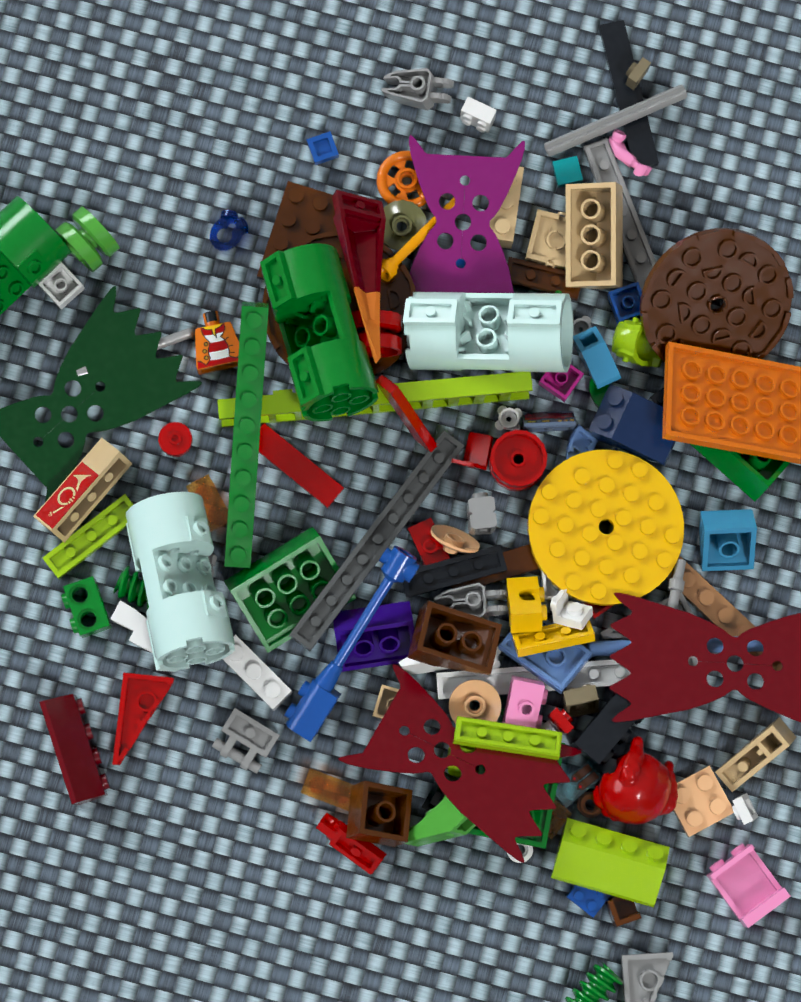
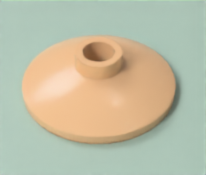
M433 525L431 527V535L443 545V550L449 554L457 555L458 552L475 553L480 548L479 542L464 531L447 525Z
M468 680L458 685L452 692L449 699V713L455 724L457 716L496 722L501 713V699L496 689L489 683L482 680ZM477 700L480 704L479 708L471 709L469 706L470 702Z

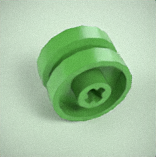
M81 206L72 214V220L79 228V231L72 224L63 222L55 229V232L69 247L71 254L91 272H95L103 264L96 248L103 255L111 257L120 247L104 226L87 209Z

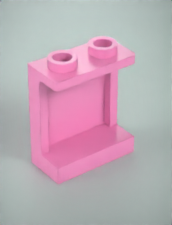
M742 843L730 852L733 856L724 862L723 859H720L710 866L709 869L712 872L706 876L745 928H749L791 896L771 874L755 852L754 846L752 844L745 846Z

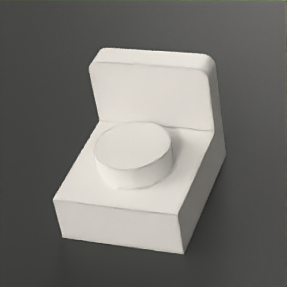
M561 589L557 596L552 598L550 603L553 623L582 630L593 615L592 606L569 601L568 594L566 593L567 589Z

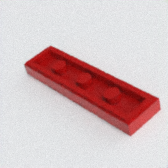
M381 375L376 380L378 387L413 438L428 451L432 452L437 447V443L399 387Z
M265 423L260 427L259 453L328 509L344 490V487Z

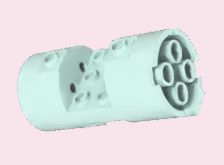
M413 292V297L406 299L403 324L404 335H407V345L410 349L406 348L405 354L411 370L464 371L466 369L567 373L570 368L574 323L570 295L567 293Z
M171 492L146 498L131 506L126 512V527L135 571L142 572L149 604V608L146 611V624L156 671L176 672L180 669L190 668L189 665L199 664L204 661L205 665L211 664L232 654L235 651V641L226 600L222 592L216 591L211 564L208 558L213 553L214 546L203 497L192 492Z

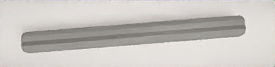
M678 85L548 141L544 144L546 153L551 157L687 98L686 89L683 85Z

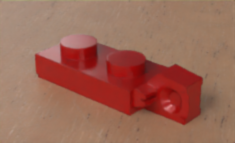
M328 813L323 816L316 827L330 840V846L370 875L374 873L387 855L373 843L346 838L347 825Z

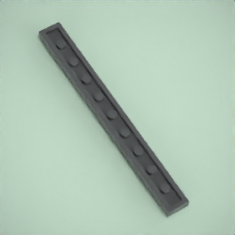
M446 431L441 433L435 441L437 447L432 452L428 451L289 634V637L308 651L313 649L380 560L386 548H389L450 467L452 459H456L465 445Z

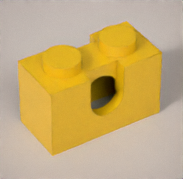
M538 576L506 578V590L508 593L506 599L511 633L542 632V621L547 620L546 605H541V602H545L544 587H539Z

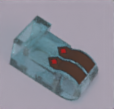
M587 761L576 771L568 775L569 783H558L555 797L565 809L599 781L602 776L590 761Z

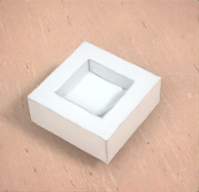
M747 793L733 800V812L738 820H742L744 825L758 818Z

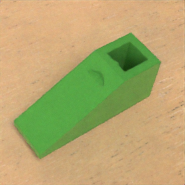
M445 795L435 808L430 809L417 825L409 829L408 842L404 844L418 847L463 836L469 833L476 825L465 817Z

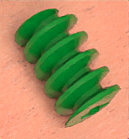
M127 566L116 583L114 594L118 590V597L120 599H123L128 594V602L133 603L137 599V606L139 607L144 606L147 602L148 610L149 604L143 578L139 579V572L135 571L133 575H129L130 566Z
M603 962V967L594 964L593 968L596 975L587 972L586 976L589 983L580 980L579 984L582 991L573 988L572 992L575 999L566 997L565 1001L600 1002L599 999L609 1001L606 991L615 993L616 989L613 983L622 985L623 981Z

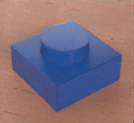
M331 131L306 139L315 165L339 157Z

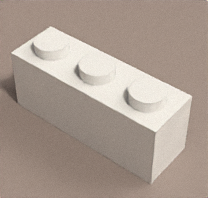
M235 635V651L222 660L275 711L293 693L292 690Z

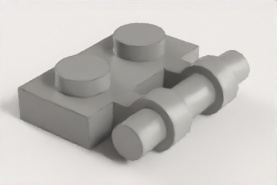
M234 708L221 730L230 737L226 743L216 738L212 747L220 751L219 755L224 758L229 757L238 762L242 769L246 771L249 769L257 774L262 765L254 760L256 754L258 753L267 758L280 735ZM237 741L250 748L246 755L233 748Z

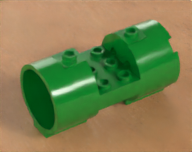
M16 196L0 211V315L30 286L35 288L71 254V250L59 235L19 196Z
M306 244L285 251L278 250L261 261L262 275L275 320L280 326L288 354L289 370L303 417L310 421L333 420L332 416L347 413V416H351L374 404L378 400L377 393L379 391L364 342L359 340L349 306L352 299L337 249L328 244Z

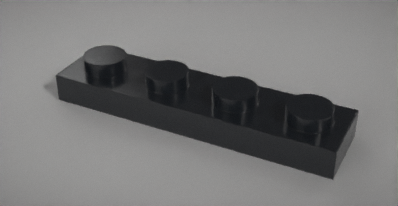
M501 545L419 567L410 583L407 581L402 583L406 599L507 571Z

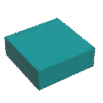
M577 156L552 161L558 188L564 187L566 184L583 182Z

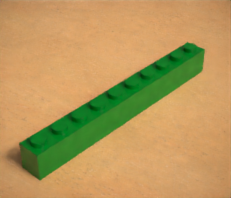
M242 301L225 567L251 568L269 303Z

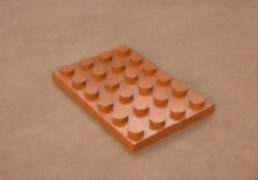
M668 342L665 346L662 439L801 464V367Z

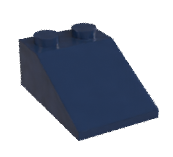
M611 384L589 428V432L598 441L664 466L676 442L662 439V406Z

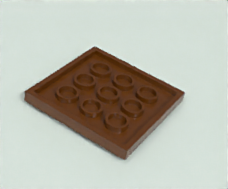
M288 181L262 261L278 250L285 251L294 248L297 243L308 237L337 231L333 220L335 216L333 195ZM260 265L257 278L264 280L262 275V267Z

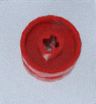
M380 310L381 358L402 354V338L396 335L402 331V315L397 312ZM354 311L352 316L359 340L364 342L369 358H373L360 311Z
M513 430L506 432L496 440L491 449L488 466L491 476L499 486L509 491L520 492L530 489L539 482L547 466V452L542 441L528 431ZM514 457H519V461L523 460V462L520 464L515 463Z

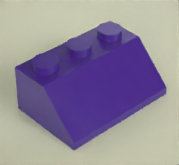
M410 601L379 606L343 664L342 672L398 664L408 657L414 633ZM366 607L341 611L333 621L337 652L342 648Z

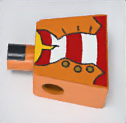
M218 311L204 313L205 327L195 329L196 367L198 374L201 375L238 367L239 341L231 322L220 323Z

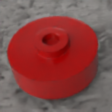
M171 422L161 429L158 442L164 453L172 457H180L190 450L193 438L186 425L179 422Z

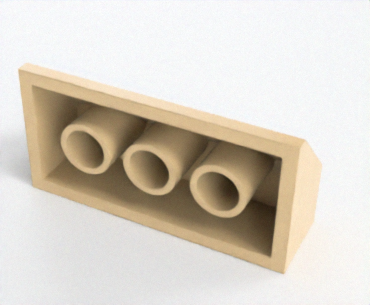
M617 182L566 184V287L618 289L623 287V186Z

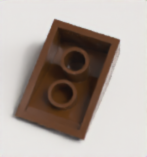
M428 601L419 609L408 658L431 666L490 675L502 624Z

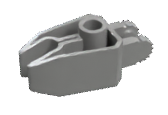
M428 68L398 70L385 75L383 78L387 84L396 85L397 87L382 88L381 91L386 97L399 104L428 111L434 106V103H451L452 97L450 95L436 93L437 88H453L454 81L448 78L434 77Z
M480 583L450 589L434 597V602L437 604L451 606L449 608L489 620V616H499L508 613V607L505 605L489 606L488 601L506 599L508 597L507 590H486Z

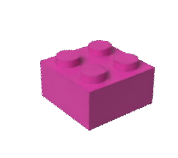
M570 364L567 373L545 372L538 384L565 403L582 379L584 373Z

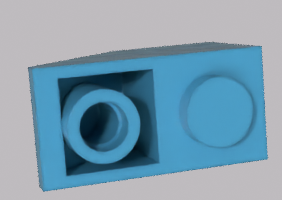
M596 326L573 336L579 357L597 389L621 379L610 351Z

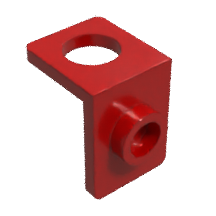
M470 432L463 461L452 459L451 463L487 470L493 436Z

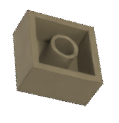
M586 684L580 688H568L563 691V707L571 718L599 712V697L595 685Z

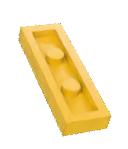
M590 620L582 630L555 623L542 626V632L512 633V641L517 656L523 657L594 642L595 633Z

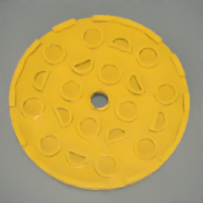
M592 450L577 454L563 461L541 482L530 505L527 533L535 562L559 590L567 589L566 593L568 596L581 602L600 606L623 604L615 597L614 593H623L641 598L658 587L667 578L681 553L684 539V519L675 491L667 479L655 467L643 459L626 452ZM608 520L612 524L613 531L610 534H603L599 530V523L601 521Z

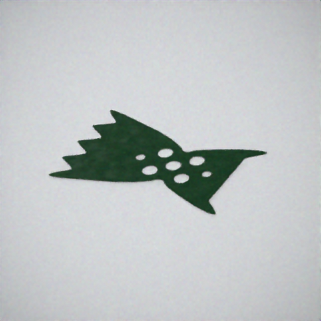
M113 286L105 295L71 345L57 374L53 393L49 396L32 397L0 408V437L47 488L45 502L75 469L83 452L88 433L106 431L136 421L188 394L202 384L201 381H176L183 358L182 355L156 358L161 332L135 335V328L141 311L140 308L114 312L116 286ZM86 366L88 373L78 376L76 370ZM71 380H75L81 385V392L74 397L67 395L65 392V385ZM97 382L105 384L103 391L96 390L95 385ZM93 405L100 406L104 412L103 418L96 422L91 421L87 415L88 409ZM66 406L74 407L78 413L76 420L73 422L64 421L61 417L63 408ZM39 407H47L51 411V419L48 422L40 423L36 420L35 411ZM63 432H70L74 437V444L69 448H63L58 443V436ZM36 437L43 439L42 446L36 447L33 441Z

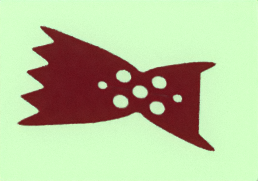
M614 593L615 597L627 606L632 613L610 624L611 628L631 641L628 646L610 655L611 659L631 672L629 676L609 687L610 690L631 703L629 707L612 719L613 722L633 721L689 710L715 701L732 690L739 691L747 699L771 711L801 722V613L764 623L745 631L738 637H732L722 628L691 613L636 596ZM712 638H717L723 643V650L718 654H713L707 649V642ZM757 640L762 643L764 649L761 655L752 656L749 654L747 645L750 641ZM694 656L700 662L696 666H691L688 663L689 657ZM739 656L743 660V668L737 672L731 671L727 666L729 657ZM773 662H781L782 669L780 671L774 670L772 667ZM711 671H718L722 674L723 683L719 687H713L708 684L707 675ZM753 673L761 675L764 681L763 686L756 690L750 688L747 683L749 675Z
M393 664V670L400 683V689L362 753L342 756L338 759L345 764L373 770L410 774L431 773L442 792L465 817L508 854L524 863L522 852L516 843L515 837L542 836L541 831L529 812L533 810L556 809L554 802L544 788V784L569 783V777L558 761L554 759L476 748L472 753L463 752L460 745L453 744L455 728L452 726L447 714L410 674ZM434 719L439 722L440 731L437 734L431 735L424 730V723L427 720ZM402 726L409 728L410 732L408 735L400 734L399 730ZM441 742L448 744L451 749L449 756L445 758L438 757L434 753L436 744ZM561 744L559 758L578 755L582 752L579 749ZM413 747L421 748L424 751L425 757L419 763L412 762L408 758V752ZM483 765L485 773H476V766ZM449 766H456L461 771V777L457 781H449L445 777V769Z

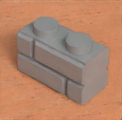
M487 492L474 493L467 502L468 532L471 536L492 534L497 527L496 513H494L495 500L494 497L488 496Z

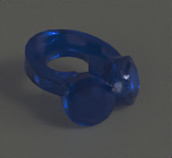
M221 211L220 219L213 225L210 231V241L215 249L229 251L236 247L243 235L248 233L246 220L243 217H238L235 211ZM230 224H235L236 227L231 232V240L226 243L220 242L217 238L218 232L221 229H227Z

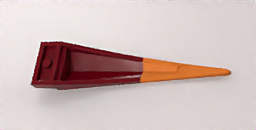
M336 190L332 196L335 211L333 220L373 359L377 363L381 358L380 288L386 223L382 201Z

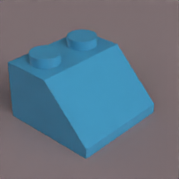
M752 509L700 511L699 539L702 571L754 569L757 526Z

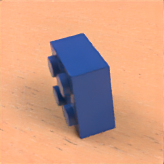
M639 282L607 293L617 325L620 321L632 320L633 317L640 318L642 290Z
M574 885L566 897L594 918L610 895Z

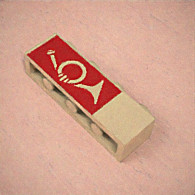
M101 438L33 517L65 543L130 468L132 463L118 449Z

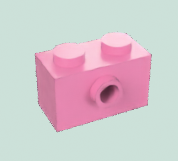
M512 675L502 723L541 728L543 716L539 715L541 705L546 704L548 690L544 689L543 681Z

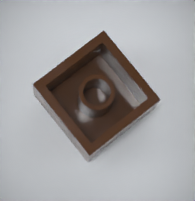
M362 781L351 786L346 838L391 847L407 843L413 790L369 781Z

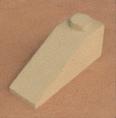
M779 717L725 762L715 773L733 792L788 748L796 739V736Z

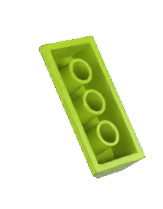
M567 818L560 835L551 878L654 908L665 873L670 847Z

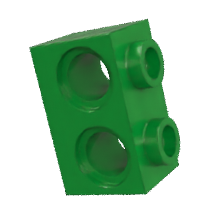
M93 576L63 586L65 593L61 594L65 608L71 609L73 618L69 620L74 634L79 633L82 638L112 628L97 581ZM80 589L87 590V599L84 602H76L74 598L75 593ZM87 614H94L96 616V623L91 627L83 625V618Z

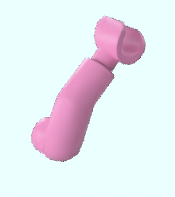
M619 129L614 130L612 136H609L608 141L615 157L629 168H634L633 173L636 176H648L652 168L641 164L633 154L628 152L623 142L626 134Z

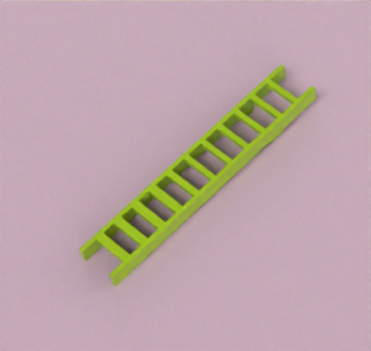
M531 372L394 383L399 387L414 410L530 399L529 391H533ZM378 387V400L370 407L353 415L396 411ZM292 389L274 390L273 395H263L261 424L307 420L302 415L296 392L293 393ZM236 398L217 400L219 420H221L222 428L234 426ZM347 413L342 414V415L332 416V417L347 416Z

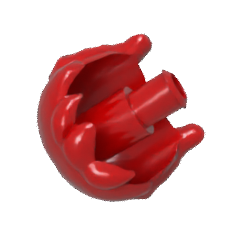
M636 736L632 739L630 750L627 754L617 759L618 765L615 772L611 774L608 772L604 773L599 787L597 785L593 792L594 803L601 809V813L605 817L610 818L612 821L626 824H644L656 819L658 816L669 814L675 809L678 799V784L674 773V764L669 760L662 764L654 756L644 753L643 739Z

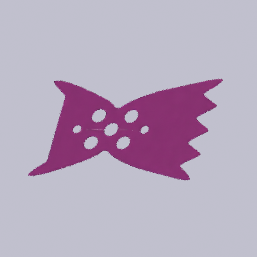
M410 135V153L418 181L427 205L436 218V224L421 244L410 270L416 292L514 293L510 271L502 247L489 223L499 211L522 161L525 141H522L506 158L425 153L415 138ZM462 176L470 178L468 185L464 186L460 183ZM445 193L452 194L455 198L454 207L448 210L443 209L439 204L441 195ZM477 195H484L489 200L486 210L477 211L474 209L472 202ZM460 214H466L471 219L470 227L463 230V233L455 225V219ZM449 233L453 237L454 242L449 249L439 247L437 239L440 234ZM478 234L484 236L487 241L486 247L481 251L474 250L470 244L472 237ZM462 258L465 260L466 265L464 268L456 266L458 259Z

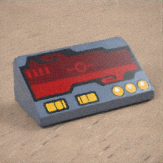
M573 411L523 413L522 426L523 430L528 432L572 431L575 429L576 419Z

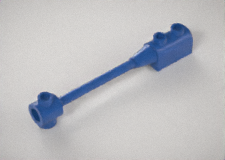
M394 546L392 550L388 547L386 548L379 560L383 563L381 570L385 578L334 661L332 660L311 683L308 681L304 682L298 692V695L302 696L297 705L292 702L284 715L288 718L286 722L288 728L309 742L315 738L341 696V693L335 690L334 687L342 672L343 664L393 583H403L404 581L410 583L420 567V564L416 562L417 558L401 547Z

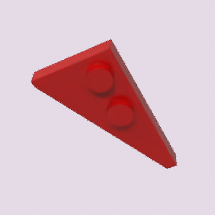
M123 672L113 765H120L170 690L175 678Z

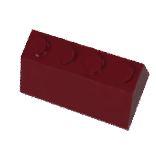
M69 694L39 702L71 804L81 805L107 796L106 789L110 788L106 773L101 774L98 764L102 763L98 748L93 749L90 739L94 738L90 723L85 724L82 714L86 713L82 698L77 699L75 694Z

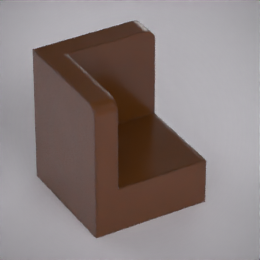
M614 897L605 902L615 927L641 919V915L637 912L633 901Z

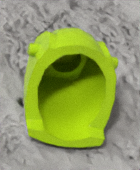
M633 317L632 320H624L618 323L613 336L611 351L626 363L630 362L646 367H660L663 360L658 357L647 341L639 318Z

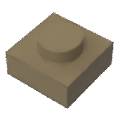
M642 57L638 64L636 62L632 63L626 72L628 76L626 85L634 90L648 72L651 62Z

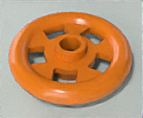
M399 151L390 155L383 161L377 172L376 182L381 197L388 204L393 201L406 200L413 202L418 207H422L427 202L419 185L416 171L411 168H405L406 161H412L410 151ZM392 166L399 169L394 178L388 175ZM410 178L412 182L409 185H405L402 180ZM393 184L400 191L396 196L388 189ZM416 190L419 197L408 200L406 193H412Z

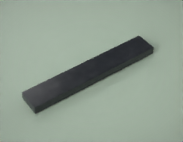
M624 20L599 25L618 110L620 111L643 101L640 84L634 90L626 85L628 79L626 72L634 62ZM647 115L623 125L628 151L641 164L649 167L658 166L659 162Z

